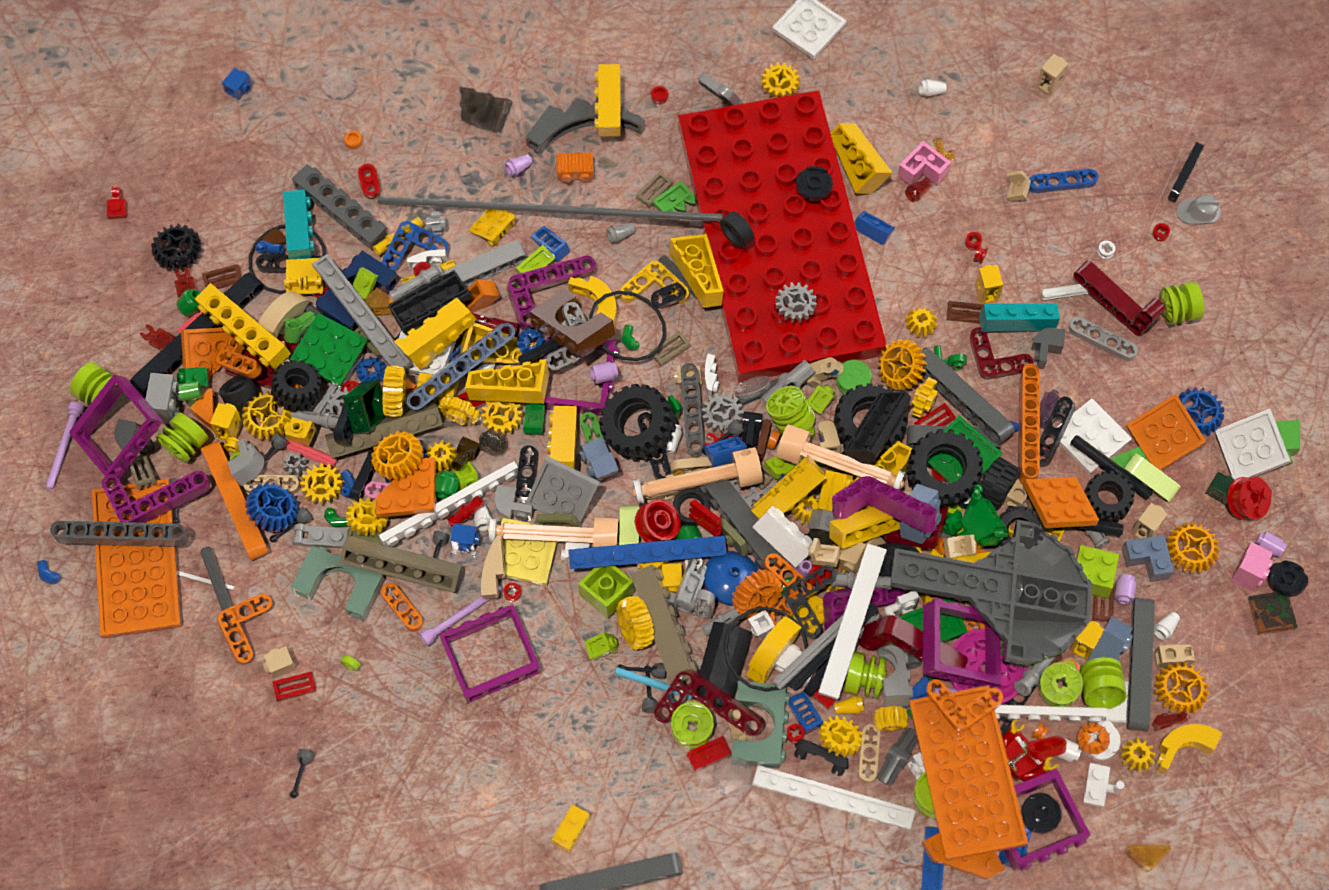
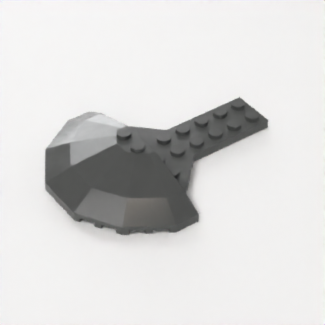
M1017 520L1013 538L1004 546L998 547L990 552L988 556L974 563L897 548L894 550L890 587L969 601L1003 640L1005 662L1027 666L1062 654L1090 622L1092 582L1090 579H1087L1083 572L1082 564L1078 563L1074 556L1075 552L1070 546L1066 547L1057 540L1058 538L1055 535L1051 536L1046 531L1044 533L1040 532L1043 540L1038 539L1037 546L1034 545L1031 549H1026L1023 543L1032 542L1034 527L1040 530L1043 528V526L1033 522Z

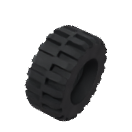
M867 383L864 387L862 384L856 385L855 390L850 388L846 391V395L841 396L835 409L833 423L836 427L840 444L843 443V449L846 448L857 430L852 420L853 416L861 410L869 409L879 392H894V390L890 388L886 390L883 388L884 385L881 384L873 386V383ZM906 411L877 459H880V455L884 454L897 441L902 443L908 421V413Z
M632 384L630 388L624 386L621 388L622 391H615L613 397L606 400V407H603L601 410L603 417L599 418V424L602 426L600 431L604 436V440L617 454L626 459L631 458L633 461H639L640 457L643 460H648L650 455L654 457L659 455L658 451L661 449L665 450L668 447L666 443L672 441L673 436L671 433L676 431V425L674 424L676 422V415L673 413L674 410L670 403L654 387L650 388L649 385L642 384L641 387L638 384ZM639 409L652 410V421L644 432L635 436L624 435V424L630 414Z
M938 429L935 434L932 431L927 433L925 438L921 437L911 450L906 467L909 485L912 484V490L919 484L939 491L940 507H947L948 504L956 506L960 501H966L970 495L972 496L974 486L979 484L983 474V458L979 457V448H974V441L970 438L966 440L964 438L965 434L961 432L959 435L954 434V430L951 429L948 432ZM940 453L955 457L963 469L961 478L953 483H942L935 480L927 471L926 464L928 459Z

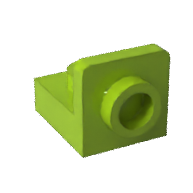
M818 385L807 402L812 409L822 415L831 401L835 400L837 396L833 394L835 390L828 385Z
M466 461L460 471H456L451 467L452 473L457 474L456 477L460 480V490L478 481L477 472L470 461Z
M603 632L584 641L590 660L594 661L609 653H618V642L612 634Z

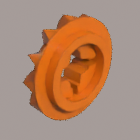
M1089 722L1080 728L1077 741L1083 751L1088 754L1097 755L1103 753L1108 748L1110 734L1098 722ZM1099 733L1097 738L1099 742L1093 741L1089 744L1088 742L1091 738L1089 734L1095 735Z

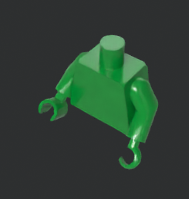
M977 484L974 486V492L964 512V516L961 518V523L965 530L959 533L958 536L974 535L976 544L996 546L1004 537L1009 536L1008 530L992 503L984 498L981 499L982 495L980 492H983V489Z

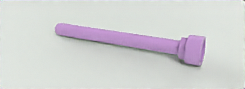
M70 402L68 414L70 416L46 484L48 489H53L71 437L69 432L75 425L77 418L83 414L85 406L80 403Z
M498 585L499 593H501L502 587ZM482 596L435 628L425 629L420 632L421 639L427 646L435 642L434 639L437 638L438 634L490 599L483 600Z

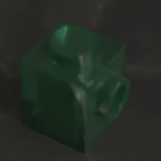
M1218 471L1205 494L1226 505L1228 489L1235 479Z

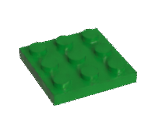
M318 313L291 356L290 362L292 360L300 362L301 360L304 361V364H311V368L317 369L320 378L340 388L366 346L368 339Z
M960 415L944 430V432H948L949 429L954 430V434L957 435L961 432L965 434L964 438L966 440L970 438L974 441L973 447L979 448V457L983 458L982 476L989 469L993 461L1003 454ZM935 454L927 461V464L948 483L958 481L962 476L963 469L960 462L949 454Z

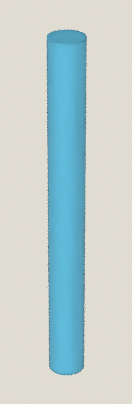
M619 667L616 668L614 675L663 691H667L670 684ZM677 691L672 692V694L680 696Z

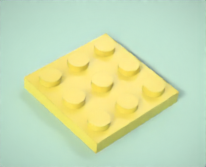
M503 518L501 523L536 525ZM504 539L505 578L547 586L557 542Z

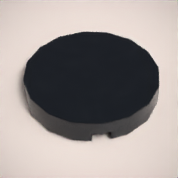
M819 166L807 167L805 170L800 171L796 178V189L799 195L809 201L825 199L833 187L832 177L826 169Z
M1284 560L1274 563L1270 568L1268 582L1277 593L1293 597L1302 594L1306 589L1308 576L1300 565Z
M1032 794L1021 806L1020 812L1023 824L1033 833L1042 835L1050 833L1057 828L1061 821L1062 810L1060 804L1049 794Z

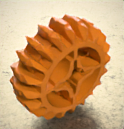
M759 569L756 573L752 571L750 576L745 575V579L740 581V585L736 586V591L732 593L734 596L732 598L734 609L741 615L749 609L760 607L775 608V604L779 603L778 599L782 597V583L771 571L766 569L763 571ZM762 611L752 612L744 618L749 619Z

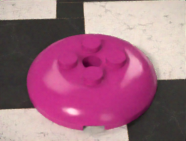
M974 629L958 638L952 648L967 656L968 662L965 669L986 673L982 668L983 665H986L985 629ZM1001 654V685L994 687L1003 694L1001 704L1010 701L1018 694L1014 688V683L1023 677L1024 671L1028 669L1025 665L1018 668V664L1012 666L1010 662H1005L1004 654ZM951 681L957 691L977 688V686ZM992 696V700L997 702L998 696Z

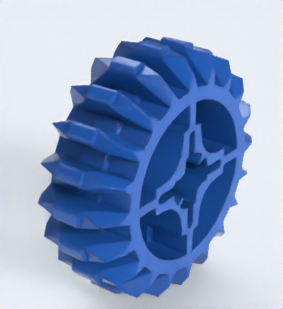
M1197 387L1193 388L1192 391L1188 388L1185 393L1181 392L1179 394V399L1183 405L1193 401L1192 406H1189L1186 410L1202 435L1204 436L1205 433L1209 436L1221 426L1224 419V407H1221L1222 401H1217L1218 395L1212 396L1211 390L1205 392L1204 387L1200 391H1198ZM1208 416H1212L1211 421L1207 423L1203 422L1205 418H1208Z
M267 482L263 486L259 484L251 490L246 498L245 508H247L246 515H250L249 521H255V526L260 525L261 530L268 528L269 533L273 529L276 532L280 531V529H287L297 517L298 506H296L297 500L293 499L294 494L288 493L289 488L282 489V484L279 487L275 485V482L271 486ZM258 500L261 501V506H262L261 508H260V506H259V504H258ZM281 507H284L285 515L283 514V509Z

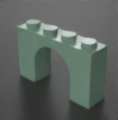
M311 546L291 586L293 593L312 601L321 581L327 575L334 572L347 573L355 580V586L344 609L347 615L365 622L385 581L383 574L339 563L341 554L336 553L333 555L328 553L329 551L323 547L318 546L316 548Z
M738 681L736 700L746 707L760 708L766 711L773 719L774 730L769 737L761 741L733 739L731 764L754 767L759 765L766 768L779 769L780 763H784L785 751L781 750L782 743H786L787 731H783V723L787 724L788 711H784L785 704H789L790 692H786V687L780 690L765 692L749 688L741 681ZM748 682L764 688L775 687L774 684Z

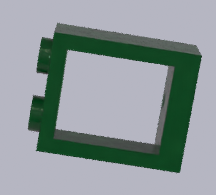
M379 379L363 381L343 397L353 434L369 432L387 417L383 413V392Z

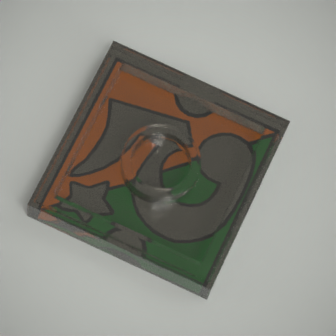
M1272 592L1253 595L1247 598L1257 635L1298 628L1288 596Z

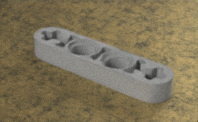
M1081 317L1073 318L1069 324V332L1072 335L1124 361H1132L1136 358L1138 348L1134 343ZM1077 324L1081 325L1080 328L1075 329ZM1096 331L1100 337L1094 339L1090 336V332ZM1107 340H1114L1117 346H1108ZM1128 349L1132 350L1129 355L1126 354Z

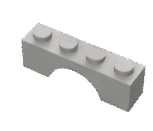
M890 643L877 649V656L879 658L880 656L885 657V660L890 662L895 669L892 675L883 679L884 707L894 705L909 706V698H913L912 686L908 685V681H910V669H906L908 654Z

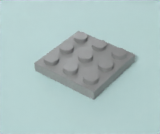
M547 456L525 504L532 505L534 509L544 514H553L554 512L573 514L581 523L600 482Z

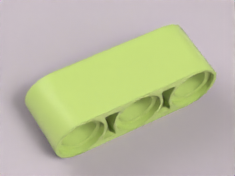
M1135 453L1124 468L1167 502H1170L1181 488L1178 483L1137 453Z
M620 506L619 545L639 543V534L634 524L639 506Z

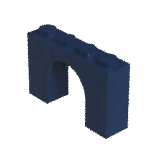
M363 250L359 255L357 254L353 257L351 264L341 271L350 284L353 285L359 268L364 267L378 275L374 286L387 295L399 283L398 274ZM328 287L325 294L319 296L316 301L317 310L323 316L355 331L359 326Z

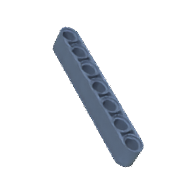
M503 323L495 327L405 397V405L412 410L422 408L511 340L515 334L514 327L509 323ZM504 326L509 329L507 337L501 335V329ZM488 338H492L494 341V346L491 349L486 346ZM474 349L479 352L477 360L471 358V352ZM458 361L464 363V369L461 372L457 371L455 367ZM444 372L449 375L447 383H443L440 380V376ZM428 384L434 387V392L431 395L425 392V387ZM412 396H417L419 399V404L415 407L410 404Z

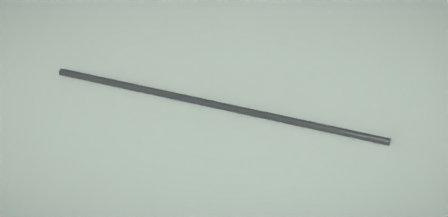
M378 196L377 198L378 204L721 221L723 218V214L383 196Z

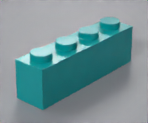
M305 189L284 191L283 201L289 259L312 258L311 252H315L314 242L310 241V237H313V228L309 226V222H312L311 211H308V207H311L310 196H306Z
M1057 303L984 304L979 314L982 332L1041 331L1046 328H1056L1060 315Z

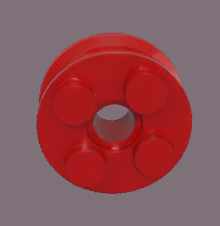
M1260 477L1236 478L1228 489V507L1231 513L1238 519H1260L1267 514L1270 508L1272 490Z
M655 499L639 508L635 515L634 524L639 536L645 542L668 541L678 534L680 530V517L672 504L662 499Z

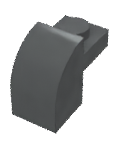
M1046 328L1035 336L1031 350L1035 351L1034 361H1037L1039 369L1045 368L1048 353L1061 354L1064 347L1065 329Z
M118 419L114 437L121 450L124 449L140 428L137 422ZM151 439L139 453L154 452L155 445Z

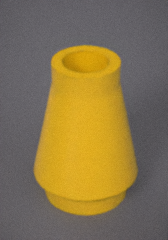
M853 695L834 703L837 715L860 714V712L865 711L862 696Z

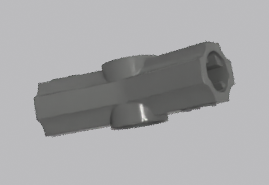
M906 727L896 744L893 743L885 757L886 760L876 776L877 780L889 787L894 784L899 772L908 763L912 755L911 752L918 743L915 729Z

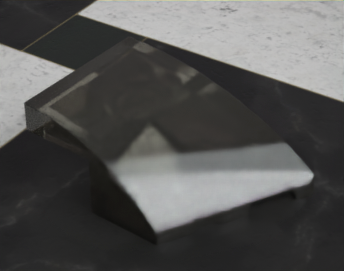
M459 87V92L461 93L460 107L462 109L461 120L477 128L501 134L513 102L507 98L494 97L492 93L476 92L474 88Z

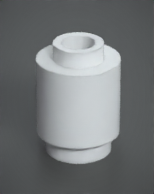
M1065 739L1067 741L1066 752L1055 757L1070 763L1073 760L1077 761L1081 753V749L1078 748L1079 744Z

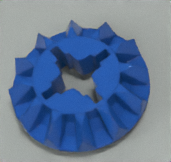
M529 328L522 331L517 338V346L522 354L546 342L543 333ZM536 339L535 345L528 347L530 340Z
M369 356V358L362 359L357 364L356 374L361 382L379 379V382L384 379L386 366L384 361H381L378 357L372 358ZM372 366H374L375 372H371L368 375V370L366 368L370 369Z

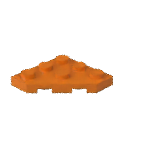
M222 327L181 330L183 368L207 367L209 382L211 376L221 367L217 363L216 357L230 336ZM237 341L233 344V347L238 344Z
M434 457L422 458V464L417 465L418 470H412V475H405V479L399 477L398 481L394 479L376 497V515L378 518L435 512L436 460Z
M939 833L921 842L932 862L950 866L952 869L976 875L978 878L987 880L1005 870L996 852L946 861Z

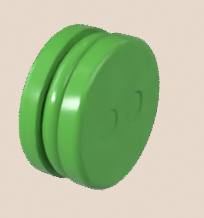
M848 360L843 363V373L836 378L838 390L846 395V391L850 388L855 390L856 385L862 384L864 387L867 383H871L872 374L870 368L864 362Z

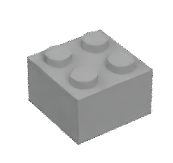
M150 373L145 400L164 421L162 424L170 425L171 419L179 412L178 404L181 401L179 383L174 375Z

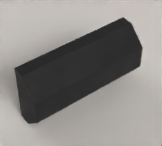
M455 270L392 302L388 306L403 333H406L423 324V321L428 317L437 316V311L455 298H458L463 303L472 297Z
M879 392L844 449L846 455L862 464H874L909 406L910 394L908 392Z
M713 622L699 674L734 698L739 680L735 678L726 664L723 649L726 632L731 624ZM734 626L729 635L727 650L730 663L740 676L752 632L742 627ZM700 686L699 692L702 695H706L707 689L704 686ZM716 697V704L719 707H723V700Z

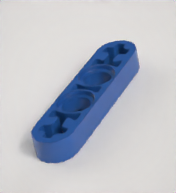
M1093 169L1035 174L1029 178L1031 181L1029 191L1032 193L1091 188L1096 185L1099 175ZM1074 177L1077 182L1069 183L1067 178ZM1056 179L1059 184L1051 185L1049 180ZM1033 181H1036V183L1039 184V186H1035V184H1033Z

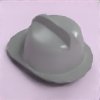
M1200 195L1197 198H1189L1180 202L1177 207V215L1182 222L1187 224L1213 223L1219 219L1221 210L1219 201H1216L1214 197Z

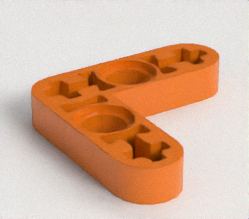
M231 334L216 357L217 363L229 371L251 379L256 378L262 371L261 365L256 360L241 355L246 347L245 344L241 346L238 343V345L233 347L236 340L234 339L235 336ZM242 361L241 365L236 367V364Z
M769 554L763 561L764 568L774 573L786 588L795 582L796 579L804 578L777 554ZM775 559V560H776V562H775V565H776V566L770 567V566H769V564H770V561H769V560ZM783 565L784 568L780 570L779 573H776V571L778 570L777 567L780 568ZM784 571L792 573L791 581L783 579ZM806 581V588L812 590V585ZM792 589L790 591L791 595H789V598L792 597L796 599V594L799 593V590L794 591ZM783 597L774 609L783 610L792 616L793 612L786 607V599ZM771 612L769 617L774 625H776L774 614L778 615L779 613Z
M259 594L221 611L217 617V624L235 661L239 664H247L253 657L252 649L240 624L266 613L270 609L272 600L267 594ZM260 599L267 601L266 608L259 606L255 609L257 612H254L253 606L257 605ZM243 606L248 607L250 614L248 616L240 615L239 608ZM223 615H226V617H231L229 624L231 627L233 625H235L236 627L231 628L226 632L225 629H228L229 626L227 622L221 621L223 619ZM230 633H239L240 641L232 642L229 638ZM244 643L241 646L242 651L248 653L245 660L243 657L239 658L241 653L239 647L236 650L234 649V647Z
M932 680L928 683L926 693L952 727L959 732H964L998 708L1003 700V694L999 689L990 688L968 705L962 707L942 681ZM932 686L935 688L940 687L939 693L943 697L940 701H938L940 698L939 694L931 692ZM990 694L992 696L997 695V702H995L994 700L989 702L988 709L985 703L990 699ZM945 701L953 702L954 709L949 711L944 709L943 703ZM980 705L983 708V713L980 715L974 714L972 707ZM959 710L957 715L960 719H966L965 725H958V718L956 717V715H954L953 717H951V715L955 714V712Z

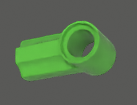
M308 311L298 318L287 319L284 330L285 341L289 343L299 342L301 335L307 332L315 319V314Z
M200 383L179 384L181 401H185L191 407L198 399H201Z

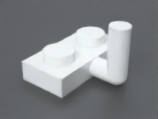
M917 591L897 597L896 603L884 608L885 614L895 615V612L898 616L914 611L919 599Z
M1090 763L1083 804L1103 808L1106 792L1119 794L1124 788V783L1118 781L1115 785L1108 784L1110 767Z

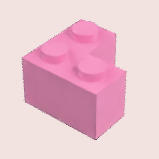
M922 141L899 165L898 176L911 186L922 175H925L938 185L949 173L951 162Z
M1251 542L1231 581L1250 591H1253L1256 586L1260 587L1270 572L1269 568L1273 562L1270 558L1273 552Z

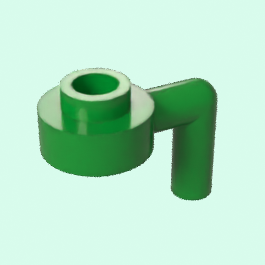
M936 345L934 346V353L942 360L941 346ZM953 354L948 356V359L942 360L954 370L963 369L967 365L965 354Z

